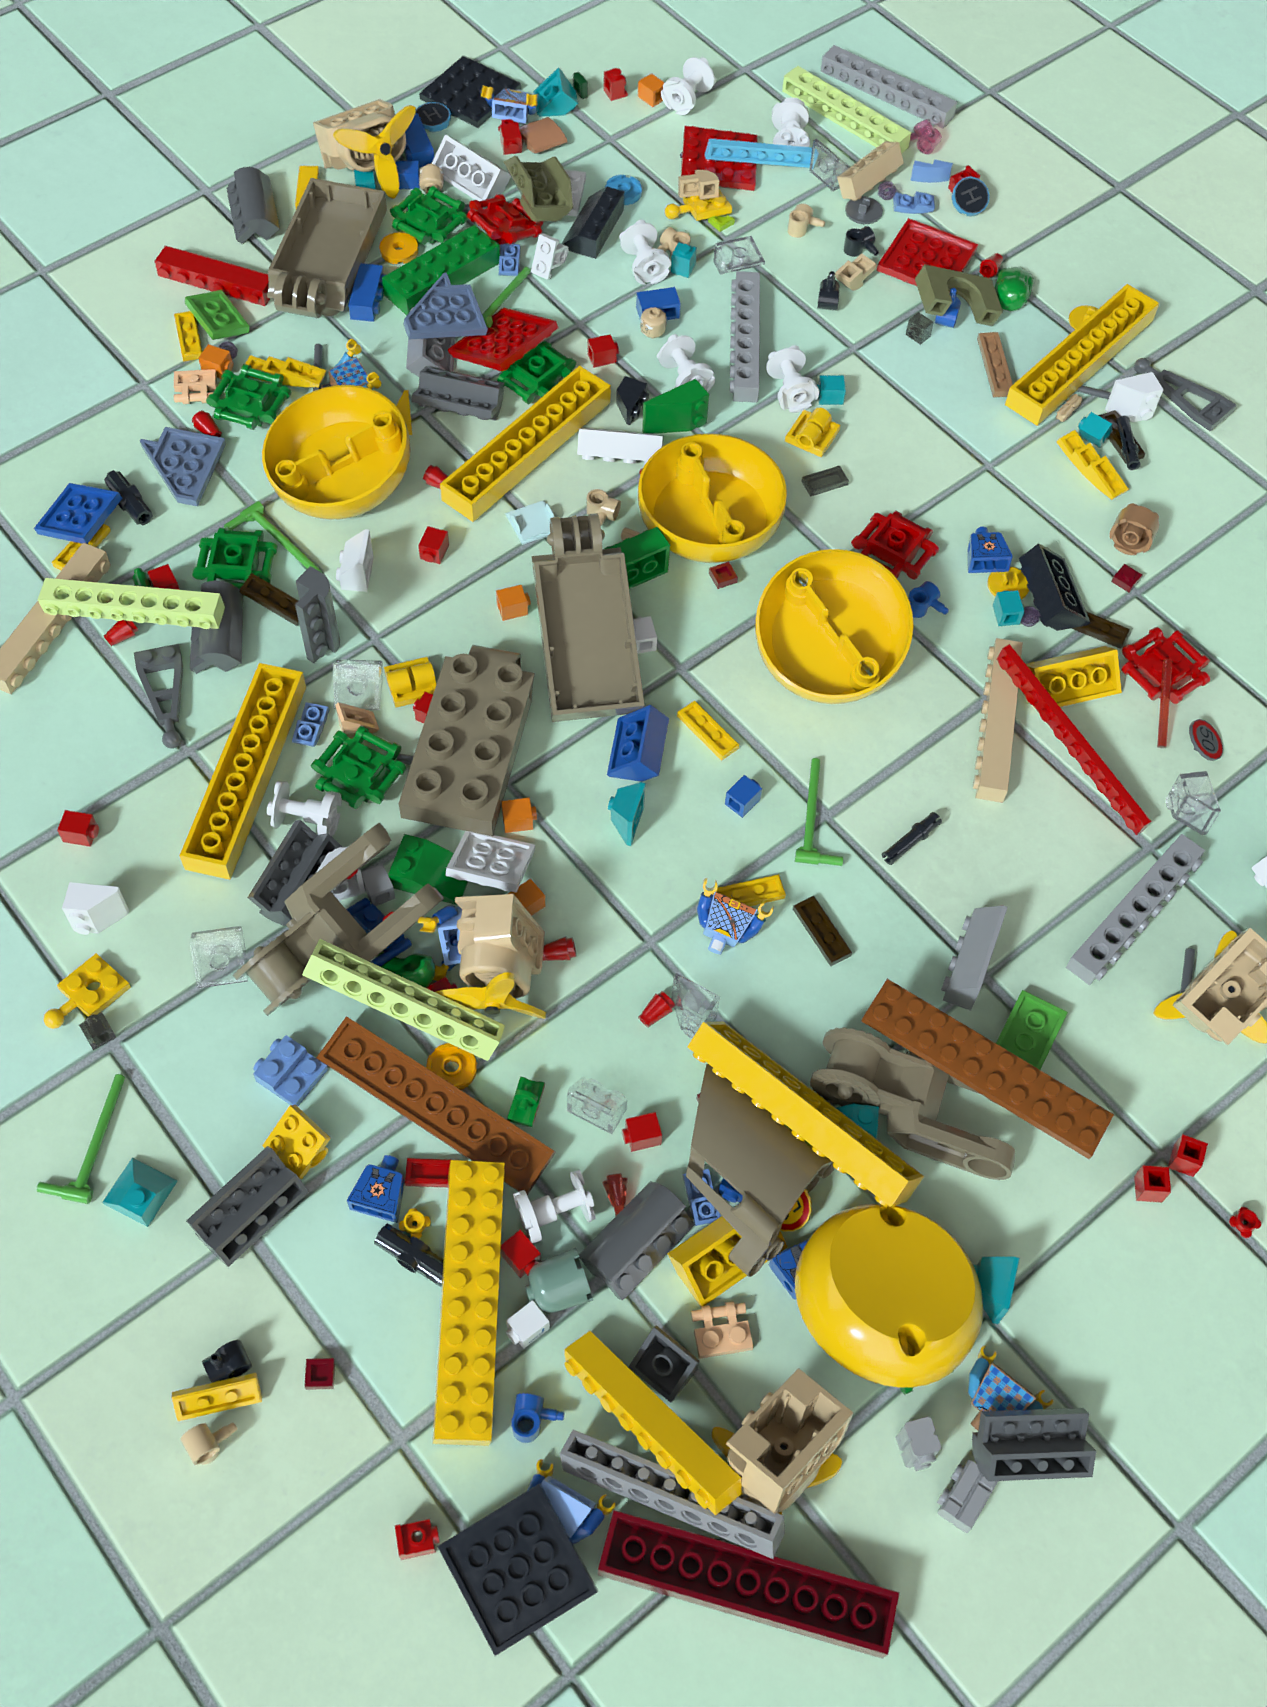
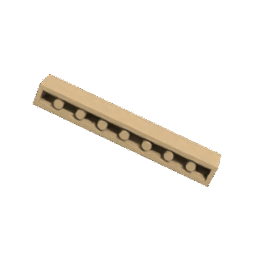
M83 542L55 579L98 582L111 566L106 551ZM39 601L35 603L0 648L1 691L12 694L21 685L24 677L34 668L38 659L47 651L54 638L59 636L61 629L72 619V616L44 613Z
M996 638L994 646H989L987 659L991 660V662L987 664L985 677H988L989 680L985 682L983 695H986L987 698L983 700L981 713L985 714L984 719L981 718L979 732H983L982 737H979L977 751L981 752L975 762V769L978 770V775L974 776L973 789H976L975 798L1003 803L1008 791L1018 687L1014 685L1012 678L1000 667L996 659L1002 648L1009 644L1021 658L1023 642Z

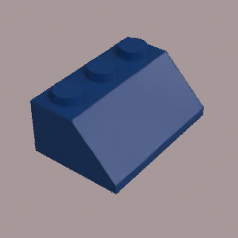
M652 705L619 717L607 775L613 778L640 782L659 776L669 718Z

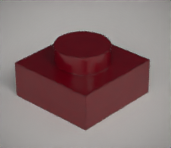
M729 561L709 568V575L717 589L735 584L738 581V577Z
M1124 564L1113 576L1111 582L1130 593L1141 580L1143 574Z
M306 1359L305 1389H334L335 1359Z

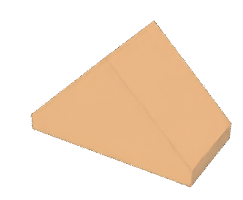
M339 702L335 705L341 730L349 738L353 739L360 726L368 728L370 733H375L379 730L373 711Z

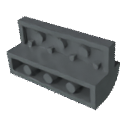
M254 167L239 168L234 171L235 181H232L226 188L236 240L243 244L254 233H257L267 241L280 229L270 178Z
M426 366L420 371L419 388L412 394V402L417 403L421 407H435L440 411H453L462 416L472 415L481 420L490 419L496 421L502 405L504 383Z
M310 566L296 580L300 600L295 606L307 660L315 663L326 654L328 649L336 653L340 646V637L329 580L323 573Z
M208 581L201 584V592L220 593L225 609L219 629L192 627L190 670L195 673H199L211 665L227 672L242 662L243 594L239 592V588L228 582Z
M295 820L247 898L261 909L259 911L261 915L275 923L286 926L292 920V917L284 901L316 874L329 852L342 846L329 834L317 835L304 822Z
M267 1146L189 1217L186 1222L195 1231L196 1236L229 1267L309 1191L299 1177L283 1164L274 1150Z
M650 1181L579 1254V1259L592 1275L603 1279L614 1295L623 1301L695 1224L685 1212L684 1208L686 1206L675 1194L663 1185Z
M1084 1408L981 1411L978 1432L972 1433L973 1454L979 1471L988 1482L1093 1477L1096 1450L1085 1440L1089 1413Z

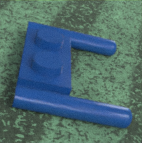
M363 898L346 909L367 934L378 926L385 917L374 904H370L367 898ZM402 934L383 950L384 953L370 962L377 966H382L410 948L412 943Z

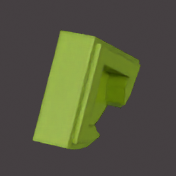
M726 215V217L713 216L708 218V222L721 232L734 225L735 219L729 215Z

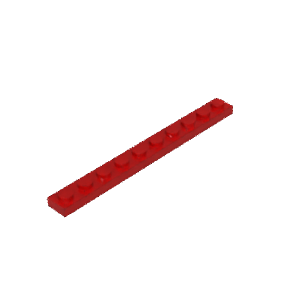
M1009 644L1002 648L996 659L1000 667L1008 673L1014 685L1023 692L1027 701L1039 712L1041 719L1047 722L1056 738L1061 740L1066 746L1069 754L1078 761L1083 772L1089 775L1096 784L1098 791L1105 795L1111 807L1124 819L1126 826L1136 835L1143 832L1152 821L1012 646Z

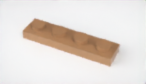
M998 332L979 333L977 340L993 397H1007L1013 383Z

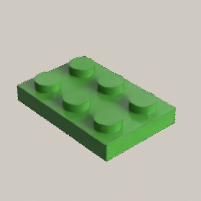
M222 290L185 297V305L212 340L249 333L250 326Z
M1022 990L996 1044L1041 1070L1068 1012Z

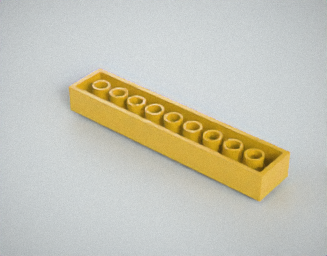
M1126 284L1015 382L1009 389L1005 405L1038 426L1154 320L1159 303Z
M579 365L440 483L442 501L474 522L578 432L580 428L609 405L611 385Z
M263 663L258 664L179 855L185 870L231 880L305 693L306 684L303 672Z
M724 1021L703 1022L687 1046L694 1052L693 1056L703 1063L707 1062L713 1067L712 1071L716 1075L732 1082L731 1086L736 1091L742 1094L746 1093L752 1098L751 1102L755 1106L768 1110L772 1114L771 1117L774 1121L781 1125H787L792 1129L791 1133L801 1141L806 1140L813 1146L812 1150L816 1154L829 1158L833 1162L832 1165L835 1169L844 1174L848 1173L854 1178L853 1182L863 1190L868 1189L876 1195L874 1198L881 1205L893 1207L907 1202L924 1178L921 1173Z
M451 1160L432 1444L489 1446L492 1440L504 1163Z

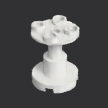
M691 57L686 60L683 65L684 78L672 77L663 85V90L661 91L663 102L670 110L672 108L676 110L678 115L688 114L693 109L696 103V90L707 92L716 83L714 73L704 57Z
M786 98L784 102L780 104L778 102L773 107L772 122L779 131L773 138V144L810 146L809 135L803 129L808 123L809 113L802 100Z
M638 220L620 234V245L625 253L636 255L637 257L632 265V272L636 281L643 285H646L645 282L656 284L665 279L669 274L671 261L665 251L653 248L657 240L656 228L652 224L646 223L645 220Z
M671 335L667 343L658 352L657 359L665 368L678 367L679 376L676 379L675 388L696 378L708 392L715 383L714 372L708 364H696L694 360H689L695 352L694 340L686 335Z
M796 345L779 350L778 352H771L766 365L767 372L773 378L784 379L783 386L777 396L783 410L789 409V412L792 413L808 409L812 406L811 402L814 398L818 399L819 389L814 380L802 377L798 373L805 365V354Z
M276 782L274 800L270 801L267 806V815L271 816V826L279 828L287 813L302 816L304 822L317 824L318 835L329 834L333 836L335 834L341 814L337 813V805H342L340 793L328 791L323 801L308 799L304 803L289 799L290 789L288 782Z
M580 1170L570 1172L574 1191L550 1199L549 1195L530 1201L524 1190L513 1194L516 1208H519L522 1226L532 1244L542 1241L539 1227L557 1221V1214L580 1206L588 1222L596 1219L592 1208L594 1202L590 1192H585L583 1185L585 1183Z

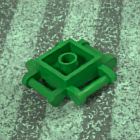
M431 186L426 195L419 188L415 187L410 191L409 196L390 209V214L395 218L392 222V228L411 235L423 245L427 242L434 244L436 241L443 243L453 230L468 220L467 215L462 212L465 202L440 192L439 188ZM437 198L443 201L444 203L452 206V208L445 206L444 204L436 201L435 199Z
M545 340L539 343L536 348L524 354L523 358L511 364L507 370L501 371L502 373L497 381L503 382L504 386L522 397L525 403L531 404L537 395L542 398L555 387L561 376L563 378L568 376L576 367L577 362L561 354ZM515 378L528 387L529 390L526 391L510 379Z
M243 364L239 375H235L230 370L223 372L221 381L213 394H209L206 402L209 406L215 408L214 419L220 421L223 419L254 430L257 426L261 427L264 422L272 424L277 418L276 414L285 399H288L292 392L288 387L281 386L284 379L282 374L267 373L253 369L250 365ZM249 377H255L272 383L271 385L249 379ZM225 391L226 397L222 400L220 397Z
M219 528L218 532L214 533V538L200 539L199 557L192 576L197 580L207 578L206 582L216 581V579L246 581L249 575L253 573L266 582L271 583L272 575L270 572L273 557L277 553L278 546L273 542L263 541V530L246 532ZM209 551H210V556H209L208 564H207V567H206V562H207V558H208V553H209ZM265 552L262 571H257L259 553ZM230 583V584H232V585H234V586H236L237 588L240 589L241 586H242L244 583Z
M360 726L357 729L353 739L338 730L333 736L334 740L323 754L311 764V768L315 772L323 775L317 780L315 788L321 792L333 791L340 793L342 800L349 803V806L354 809H358L363 801L367 803L371 800L376 804H381L385 799L384 795L398 776L403 775L407 770L405 764L401 761H395L401 752V745L397 743L392 744L370 733L368 728ZM366 740L388 753L384 756L362 743ZM341 745H343L342 748L338 751V753L334 756L333 764L331 765V767L326 766L327 762L335 754L338 748Z

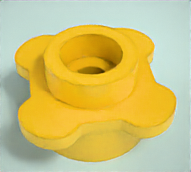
M416 1208L408 1210L403 1221L399 1222V1229L402 1232H408L411 1234V1237L420 1239L425 1227L430 1226L431 1221L428 1216H423ZM417 1222V1225L413 1226L412 1223Z

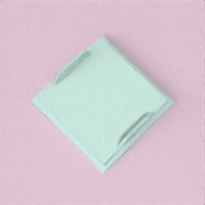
M544 500L505 513L522 545L547 537L550 534V518L554 517V514L548 503L546 504Z

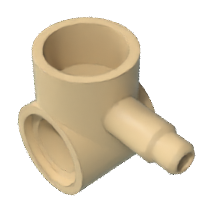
M804 203L798 204L790 212L788 234L795 238L803 237L806 234L808 224L824 227L825 221L812 217L813 210L809 205Z
M669 227L662 233L660 238L661 245L657 249L663 251L670 250L672 256L678 242L690 245L691 238L689 234L677 232L672 227Z
M591 490L587 494V515L598 513L600 526L603 525L606 519L616 520L620 511L621 501L608 497L607 493L603 490Z
M202 1423L188 1430L180 1440L194 1465H205L217 1458L220 1450L219 1443L237 1431L235 1423H231L212 1434L207 1424Z

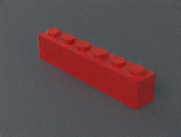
M166 245L154 261L158 276L209 291L222 290L226 296L266 306L270 298H267L269 288L268 274Z

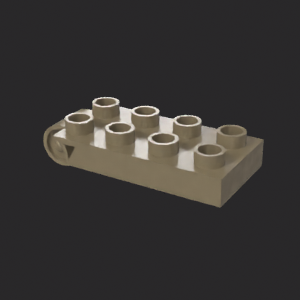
M314 178L310 179L268 269L269 288L267 298L274 299L277 311L318 319L322 315L333 316L340 311L344 312L353 290L358 268L361 263H365L386 214L385 191Z
M598 513L588 514V516L577 517L574 515L567 518H550V534L547 536V543L552 547V554L531 556L552 722L626 715L645 706L625 556L621 552V548L602 549V540L605 538V533L601 529Z
M472 645L469 654L463 653L454 657L445 656L400 797L399 810L401 818L493 836L502 806L501 801L504 800L532 702L535 673L521 670V654Z

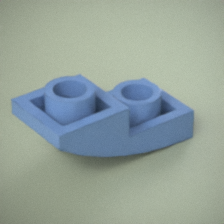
M935 159L933 164L914 161L910 181L925 183L949 181L953 163Z
M916 191L914 197L896 192L893 198L894 211L920 214L933 212L935 209L934 196L928 193Z
M502 244L499 256V275L517 276L519 274L520 245Z
M305 703L301 720H298L292 738L293 743L312 747L316 746L329 713L328 706Z
M705 1169L702 1180L713 1189L710 1171ZM683 1174L695 1226L712 1223L720 1218L721 1215L716 1208L686 1177V1174Z

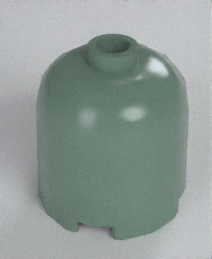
M576 1248L538 1262L530 1270V1285L525 1286L530 1302L532 1300L536 1301L538 1307L544 1312L554 1313L593 1300Z

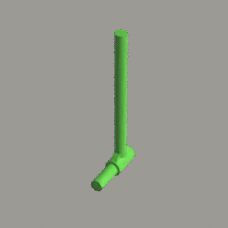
M528 267L523 268L482 314L487 327L492 326L491 316L530 274L531 271Z
M256 501L241 511L240 515L224 524L227 530H233L244 522L256 520L307 569L311 566L322 573L319 567L263 516L264 507L259 501Z
M813 758L810 769L804 845L796 849L795 862L842 866V856L820 854L816 848H813L820 759Z
M115 1074L76 1182H71L65 1186L39 1182L37 1192L60 1196L64 1200L84 1204L91 1202L93 1191L87 1182L122 1089L125 1076Z

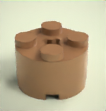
M1134 503L1128 504L1127 507L1119 512L1110 530V539L1112 538L1115 543L1114 547L1127 555L1147 552L1159 530V515L1146 507L1138 506Z

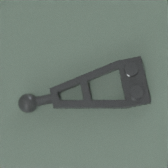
M1139 358L1134 364V369L1139 374L1153 372L1163 388L1162 392L1193 421L1209 431L1234 412L1236 404L1214 391L1165 369L1161 372L1150 366V362L1146 358ZM1167 382L1179 388L1177 390H1174ZM1190 392L1211 403L1199 412L1182 396Z
M179 644L133 652L136 671L160 726H165L162 742L167 748H176L181 742V736L175 731L174 723L179 722L183 662ZM174 668L173 688L153 692L146 674ZM172 700L171 712L162 714L158 702Z

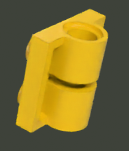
M815 408L812 413L803 410L785 436V442L822 458L840 431L841 425L832 422L831 414L824 408Z
M428 657L384 667L395 708L414 704L418 698L422 697L424 692L434 694L436 679Z
M294 1104L288 1107L262 1146L264 1148L269 1146L273 1149L283 1164L294 1172L299 1179H303L310 1168L317 1166L328 1153L326 1145L331 1138Z

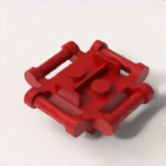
M498 194L494 198L481 201L472 200L469 203L470 210L467 213V218L472 222H476L492 240H496L500 245L505 243L513 244L517 240L529 237L536 238L539 237V234H542L541 227L544 221L535 222L531 220L522 207L519 198H515L511 203H508L503 194Z
M897 510L893 514L890 513L887 517L874 513L870 518L869 524L859 536H855L851 541L855 549H863L860 554L868 557L872 554L894 566L891 569L882 564L896 579L903 571L910 579L916 580L921 574V569L939 551V547L929 540L933 533L932 529L924 528L903 517L902 513ZM878 527L876 531L871 535V537L867 540V538L875 530V528ZM919 549H924L925 552L918 559V561L914 565H912L911 562L916 557Z
M1154 627L1149 631V634L1140 640L1122 648V654L1129 662L1122 667L1121 671L1125 675L1129 674L1148 693V697L1152 701L1157 698L1163 699L1167 697L1173 704H1178L1183 700L1184 696L1199 686H1205L1210 682V676L1206 672L1200 671L1208 665L1210 659L1206 655L1202 656L1183 638L1184 635L1179 630L1175 631L1169 638H1165L1162 630L1159 627ZM1151 642H1155V644L1147 648L1145 653L1141 656H1139L1136 653L1137 651L1144 648ZM1174 645H1179L1195 663L1193 664Z

